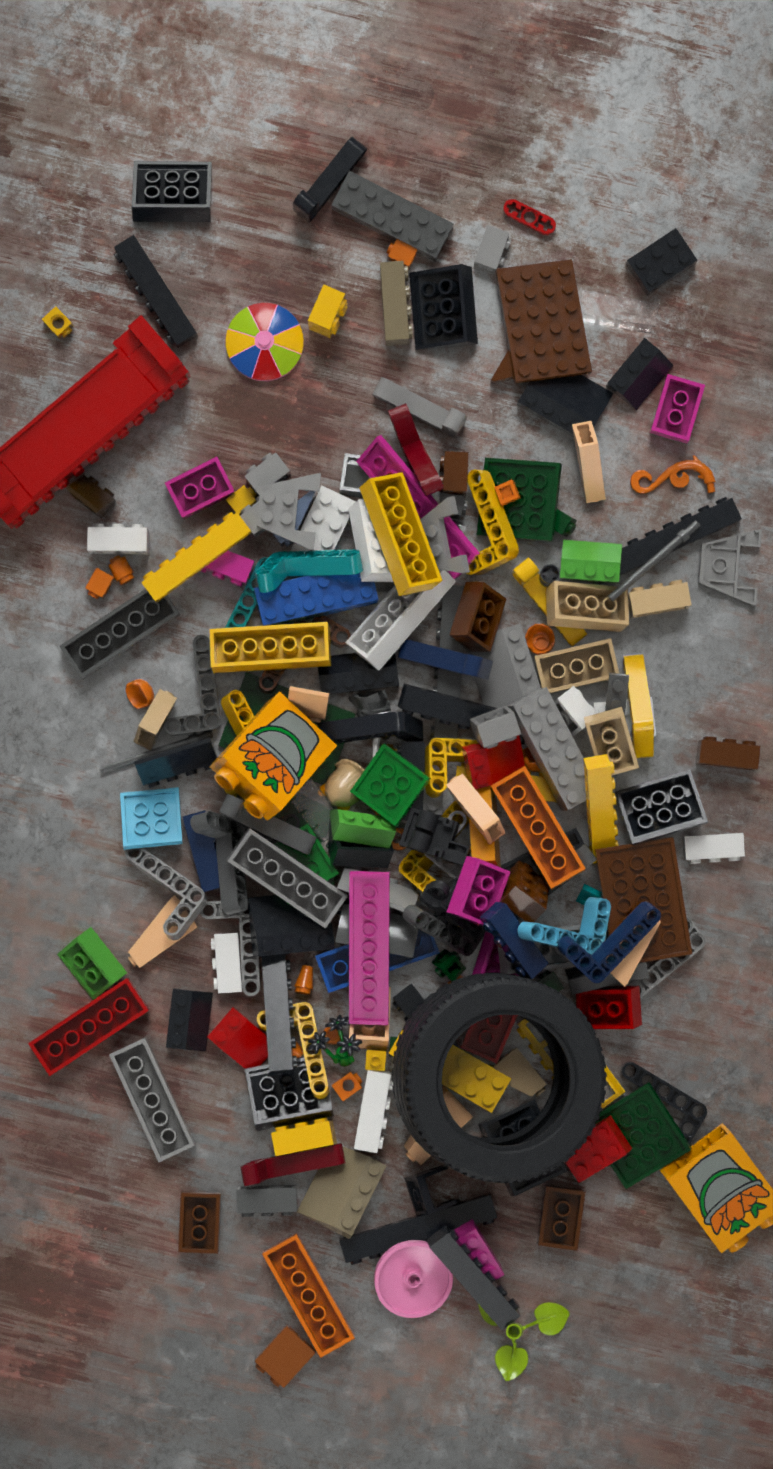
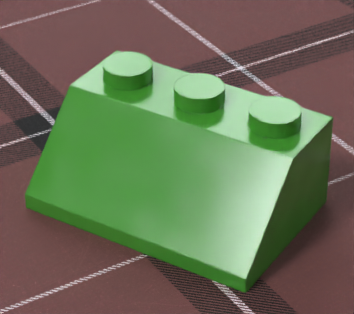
M563 540L560 579L619 583L622 544Z
M330 810L333 840L390 848L396 834V826L384 817L348 810Z
M91 927L57 954L93 1000L127 974L123 966Z

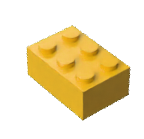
M323 284L308 319L309 330L331 338L332 334L336 335L340 326V316L344 317L348 308L345 293Z
M327 1117L314 1120L312 1125H309L307 1121L294 1124L295 1128L289 1129V1125L275 1128L276 1132L271 1133L275 1156L337 1144L333 1120L328 1121Z

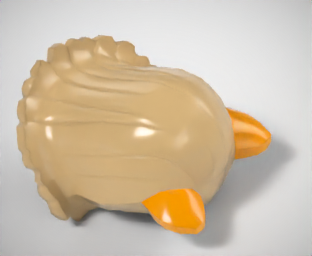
M341 759L334 765L337 770L332 772L326 783L319 787L317 794L319 796H326L332 805L337 806V809L349 810L350 806L360 800L350 790L365 769L357 762Z

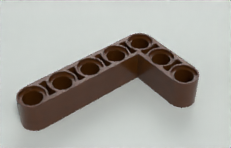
M326 616L313 618L311 622L303 620L293 623L328 622L330 627V643L338 648L348 646L345 642L337 640L336 636L338 634H344L347 640L351 637L348 629ZM282 669L279 672L265 670L259 680L260 691L264 694L273 693L288 669ZM267 679L271 680L273 686L265 688L262 682Z

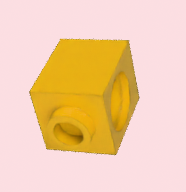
M56 306L42 318L46 326L59 339L62 336L64 338L72 332L73 324ZM61 319L64 321L63 327L55 328L54 322Z
M243 485L228 497L226 502L235 513L237 512L241 515L240 511L247 505L253 506L256 503L255 497L257 495L251 487L247 489Z
M367 1049L365 1070L385 1071L386 1051Z

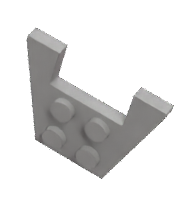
M321 473L260 486L256 526L314 551L315 532L295 530L299 490L319 492Z
M455 496L447 497L420 521L438 569L457 573H469L467 555L451 558L443 518L458 514Z
M762 529L702 543L699 583L747 604L756 606L758 588L737 586L740 546L761 547Z

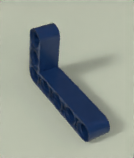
M407 639L400 646L398 658L489 680L493 661Z
M647 901L640 903L592 955L569 936L562 937L559 940L558 950L593 983H601L659 922L661 912Z

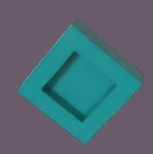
M584 884L576 898V902L585 905L588 898H600L602 892Z

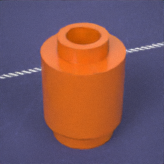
M117 555L109 560L111 564L108 567L115 580L121 585L135 578L133 576L134 572L125 556L120 557V555Z

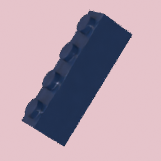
M204 810L182 816L201 888L204 892L220 888L215 838L194 832L190 823L192 816L206 812Z
M495 902L480 917L484 923L483 927L493 935L495 944L503 949L505 958L516 967L515 971L520 977L533 979L549 964L534 942L523 940L518 936L520 923L507 904Z

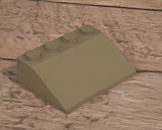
M343 1147L346 1163L317 1170L297 1213L350 1239L387 1165L369 1156Z

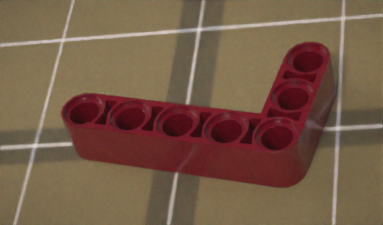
M405 403L388 410L402 451L425 496L444 489L442 481L419 438L407 404Z
M342 1143L253 1160L240 1166L244 1186H249L270 1178L344 1164L346 1160Z

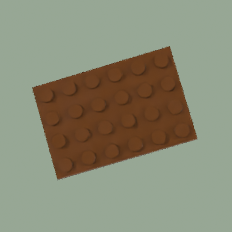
M572 259L496 269L495 274L515 384L591 374L592 367Z
M669 837L635 845L625 844L595 849L602 897L609 900L611 904L607 926L609 936L640 903L647 901L661 912V923L639 963L691 955L692 948L674 838Z

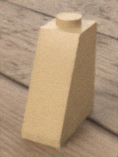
M159 689L138 726L134 743L152 750L177 700L171 692Z
M517 1047L492 1066V1068L511 1078L509 1086L531 1097L534 1094L539 1096L546 1090L544 1088L547 1085Z

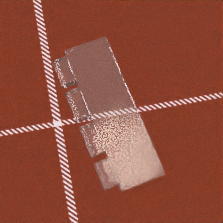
M584 290L580 303L583 322L595 324L596 317H600L599 325L614 327L615 320L619 321L618 328L633 331L634 324H638V332L649 334L651 333V328L656 327L659 310L658 303Z
M309 779L298 790L291 803L299 813L304 809L307 810L302 814V817L311 828L318 824L313 831L324 843L329 839L330 810L335 808L314 781Z

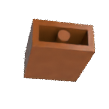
M286 1324L255 1358L257 1363L255 1367L263 1374L267 1372L271 1376V1382L277 1387L281 1385L284 1388L312 1358L316 1350Z

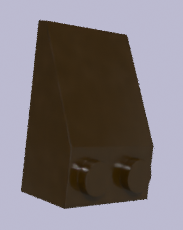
M83 475L66 489L71 496L102 519L116 502L113 498L115 494L106 487L104 490L98 486L100 482L91 475L89 477Z

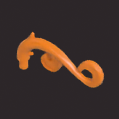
M693 455V460L680 461L668 467L649 487L643 488L639 485L641 478L645 477L649 481L652 480L651 474L645 470L634 472L631 476L630 484L635 492L646 494L656 489L670 477V482L674 487L684 488L689 483V476L687 473L682 472V477L679 478L677 473L685 469L694 470L700 474L698 478L704 480L708 493L715 492L714 483L716 481L711 469Z

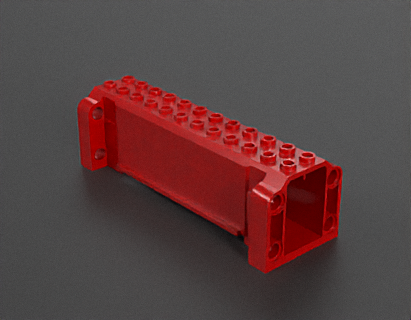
M142 315L128 325L129 329L112 343L115 348L112 353L0 447V517L11 529L14 527L17 529L24 524V518L29 514L33 516L40 510L39 506L44 501L45 503L50 502L55 497L54 493L60 489L62 491L70 484L69 480L74 476L76 478L85 471L84 467L89 463L93 465L100 459L99 455L103 451H110L115 446L114 442L117 439H124L130 433L129 429L134 425L136 427L145 420L144 416L148 413L153 414L160 408L159 404L163 400L167 402L175 395L174 391L180 387L182 389L190 382L188 380L191 377L189 371Z

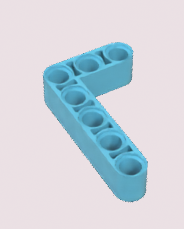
M588 898L584 905L579 933L540 923L522 922L518 927V936L523 940L557 948L559 940L562 937L569 936L592 955L605 941L611 904L609 900L604 898Z

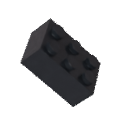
M675 228L628 259L626 265L648 296L694 266L698 260Z

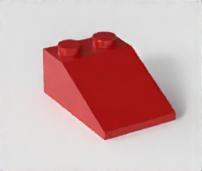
M517 735L515 740L509 742L505 740L498 742V745L493 748L483 747L479 743L462 747L467 778L475 789L492 786L525 766L520 735Z
M234 1006L207 1036L245 1069L260 1066L268 1057L267 1035Z

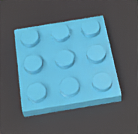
M179 787L120 793L124 850L183 844Z

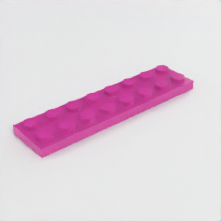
M382 435L377 436L356 461L369 478L403 472L420 519L439 505L431 494L425 496L416 476ZM450 517L443 518L451 558L467 555L468 565H470L480 553ZM448 571L453 579L458 578L462 574Z
M350 871L349 1024L389 1025L390 872Z

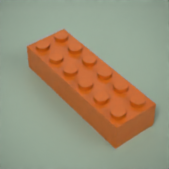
M525 766L491 786L551 890L586 870Z
M297 1232L262 1252L263 1257L320 1358L355 1339V1334Z

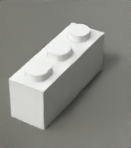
M743 833L683 837L684 860H689V864L701 863V859H709V863L721 862L720 858H728V861H740V857L745 856Z
M214 934V938H211V950H215L216 958H212L213 970H217V978H214V990L218 989V994L242 992L239 934Z

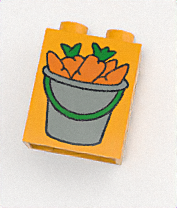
M278 692L266 702L211 764L210 768L216 773L214 778L219 786L227 791L235 790L245 800L243 805L249 814L258 819L264 817L268 821L285 807L337 745L281 692Z
M722 1123L692 1145L691 1151L661 1168L660 1172L721 1253L727 1249L732 1253L746 1245L749 1240L747 1234L757 1226L765 1229L773 1225V1189L731 1131Z

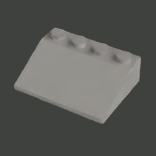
M521 623L498 630L491 652H472L466 648L467 654L493 661L489 680L475 677L484 705L496 708L509 706L541 688Z
M345 866L337 888L349 892L350 871H360L362 867ZM390 878V907L404 912L407 906L415 905L419 892L416 891L417 887L407 883L403 887L398 885V880Z

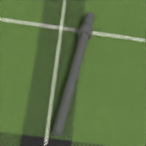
M695 520L685 530H680L671 542L611 592L608 598L612 602L680 543H685L690 538V535L700 527V524Z
M212 730L200 734L194 733L188 735V738L101 766V773L104 774L134 764V761L207 738H213Z

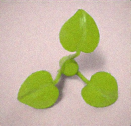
M546 1302L535 1309L536 1321L524 1326L517 1322L508 1325L506 1335L512 1339L513 1347L504 1345L498 1349L495 1355L497 1368L505 1381L518 1377L528 1364V1353L524 1348H517L516 1339L523 1335L525 1329L539 1324L540 1331L546 1335L559 1333L564 1328L570 1315L565 1307L557 1303ZM478 1304L481 1316L485 1322L492 1326H498Z

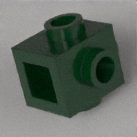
M446 949L437 954L436 958L431 962L436 968L434 970L440 978L446 977L450 981L456 980L466 970V967L460 962L461 957L453 951L451 953Z

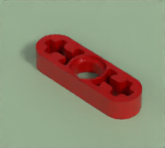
M509 199L505 202L503 211L507 217L545 236L551 235L555 231L556 222L553 218L515 199ZM512 204H515V209L518 211H521V208H524L521 214V218L517 217L519 213L516 211L509 213V208L507 206H512ZM527 212H532L535 215V220L531 223L526 222L524 219V215ZM540 216L542 217L540 222L546 224L547 221L550 222V226L552 227V229L548 228L547 231L543 230V225L538 224V227L534 225L537 223L538 217Z

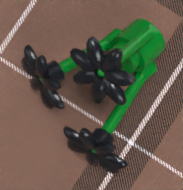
M338 1015L336 1019L329 1018L330 1022L325 1024V1027H330V1031L336 1029L339 1033L340 1041L337 1042V1045L341 1047L336 1050V1054L334 1055L325 1045L330 1040L329 1037H325L326 1031H323L320 1035L318 1032H315V1039L310 1038L307 1040L311 1044L307 1050L311 1051L314 1049V1053L317 1054L319 1049H322L332 1058L334 1064L339 1063L340 1066L346 1067L355 1061L353 1050L361 1052L358 1045L362 1044V1040H355V1034H352L350 1039L343 1035V1026L350 1025L348 1022L349 1017L342 1018L341 1015Z

